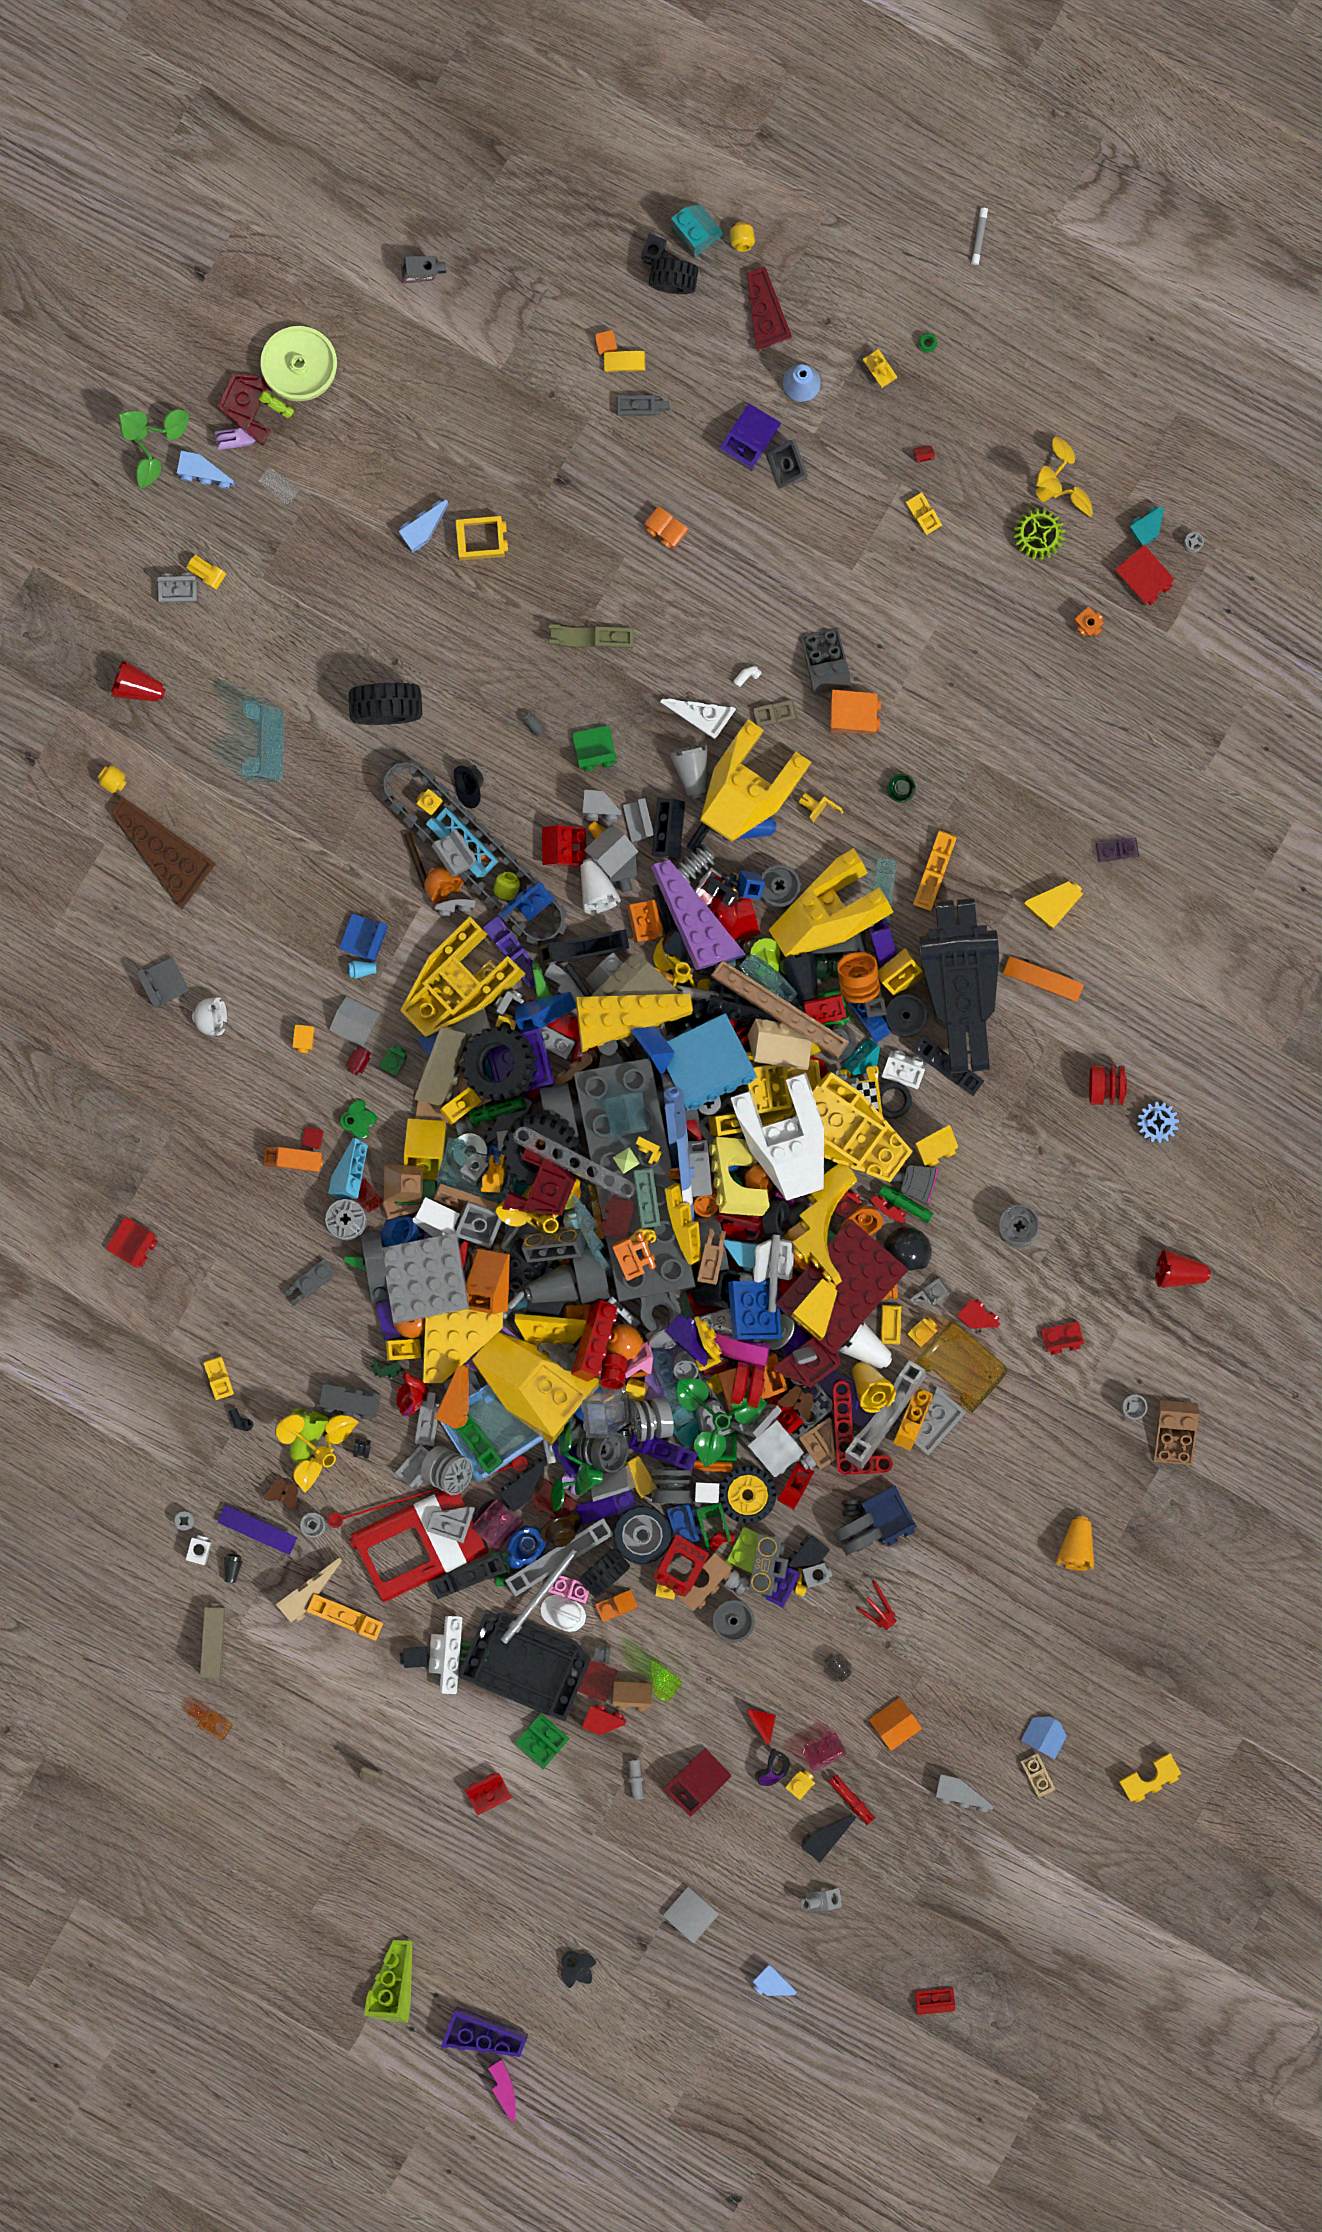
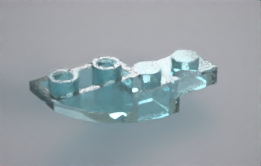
M752 953L740 965L748 977L802 1012L805 1011L795 998L798 993L774 968Z
M663 1347L652 1351L653 1365L664 1395L670 1404L676 1427L693 1421L692 1412L685 1409L678 1401L676 1388L679 1379L674 1375V1363L669 1350Z

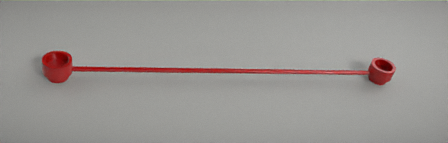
M518 1456L513 1460L512 1465L502 1467L496 1472L512 1467L517 1471H523L527 1468L528 1461L525 1457ZM434 1488L347 1516H342L340 1513H332L328 1517V1524L332 1528H339L342 1526L344 1519L440 1489Z

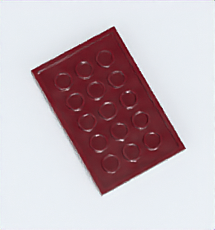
M852 1219L827 1245L830 1260L842 1281L835 1285L837 1295L824 1338L819 1341L791 1317L793 1312L822 1279L827 1281L822 1274L824 1271L820 1267L817 1269L811 1263L776 1302V1306L832 1355L840 1349L909 1270Z

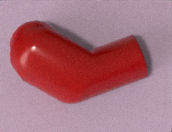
M717 1532L709 1539V1548L712 1551H716L724 1542L734 1543L735 1534L729 1533L731 1541L728 1542L725 1532Z

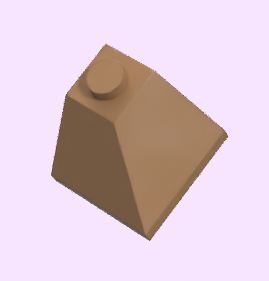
M385 1164L384 1201L422 1203L423 1166Z

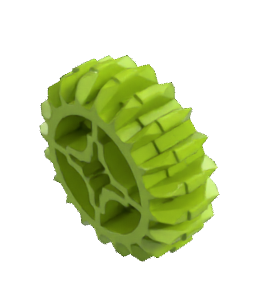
M1036 508L1033 515L1032 511L1028 510L1029 517L1022 514L1021 518L1023 521L1017 520L1016 523L1021 527H1014V531L1019 533L1014 534L1013 538L1020 539L1016 541L1015 545H1023L1019 551L1023 552L1026 549V557L1033 553L1032 559H1035L1037 554H1039L1040 560H1043L1044 553L1047 558H1050V551L1056 554L1057 549L1055 547H1062V544L1058 541L1062 542L1065 539L1063 536H1060L1065 533V530L1059 529L1063 526V522L1056 523L1059 516H1056L1054 519L1051 518L1053 515L1052 511H1050L1049 515H1046V509H1043L1042 514H1040L1039 509ZM1036 520H1044L1051 526H1041ZM1031 522L1033 532L1024 537V528ZM1037 530L1044 532L1042 538L1034 536ZM1054 531V541L1048 546L1046 536ZM1035 541L1042 548L1032 547L1027 542Z

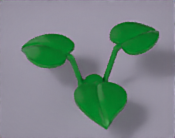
M696 1378L680 1379L677 1383V1398L685 1409L695 1411L701 1405L713 1415L712 1422L716 1428L712 1433L708 1431L701 1432L694 1441V1450L698 1453L697 1456L705 1467L716 1462L724 1453L726 1439L723 1435L716 1434V1432L729 1427L732 1414L734 1413V1417L739 1423L750 1424L759 1417L767 1404L760 1397L758 1408L749 1407L746 1403L748 1394H745L741 1405L731 1403L733 1410L728 1415L723 1412L715 1413L702 1402L707 1399L709 1394L708 1387L702 1380Z
M571 1422L565 1425L564 1430L559 1435L558 1452L559 1455H564L579 1464L580 1467L576 1481L562 1483V1479L558 1478L553 1483L550 1499L554 1512L558 1511L563 1504L564 1488L566 1486L575 1485L576 1495H582L594 1485H600L603 1479L602 1470L592 1469L591 1465H587L569 1455L568 1451L571 1448L572 1442Z

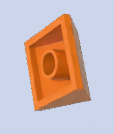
M900 1697L868 1719L890 1751L922 1729Z

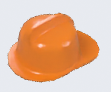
M860 1206L854 1211L853 1215L845 1220L841 1229L852 1219L871 1236L882 1227L883 1217L876 1211L874 1206Z

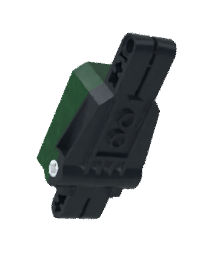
M974 898L957 899L958 919H955L953 900L936 901L937 929L929 930L927 936H919L921 966L933 1006L934 1020L947 1030L951 1074L968 1072L967 1054H970L972 1072L990 1070L986 1021L995 1011L999 969L997 930L987 931V925L977 926ZM965 1033H968L970 1051H967Z

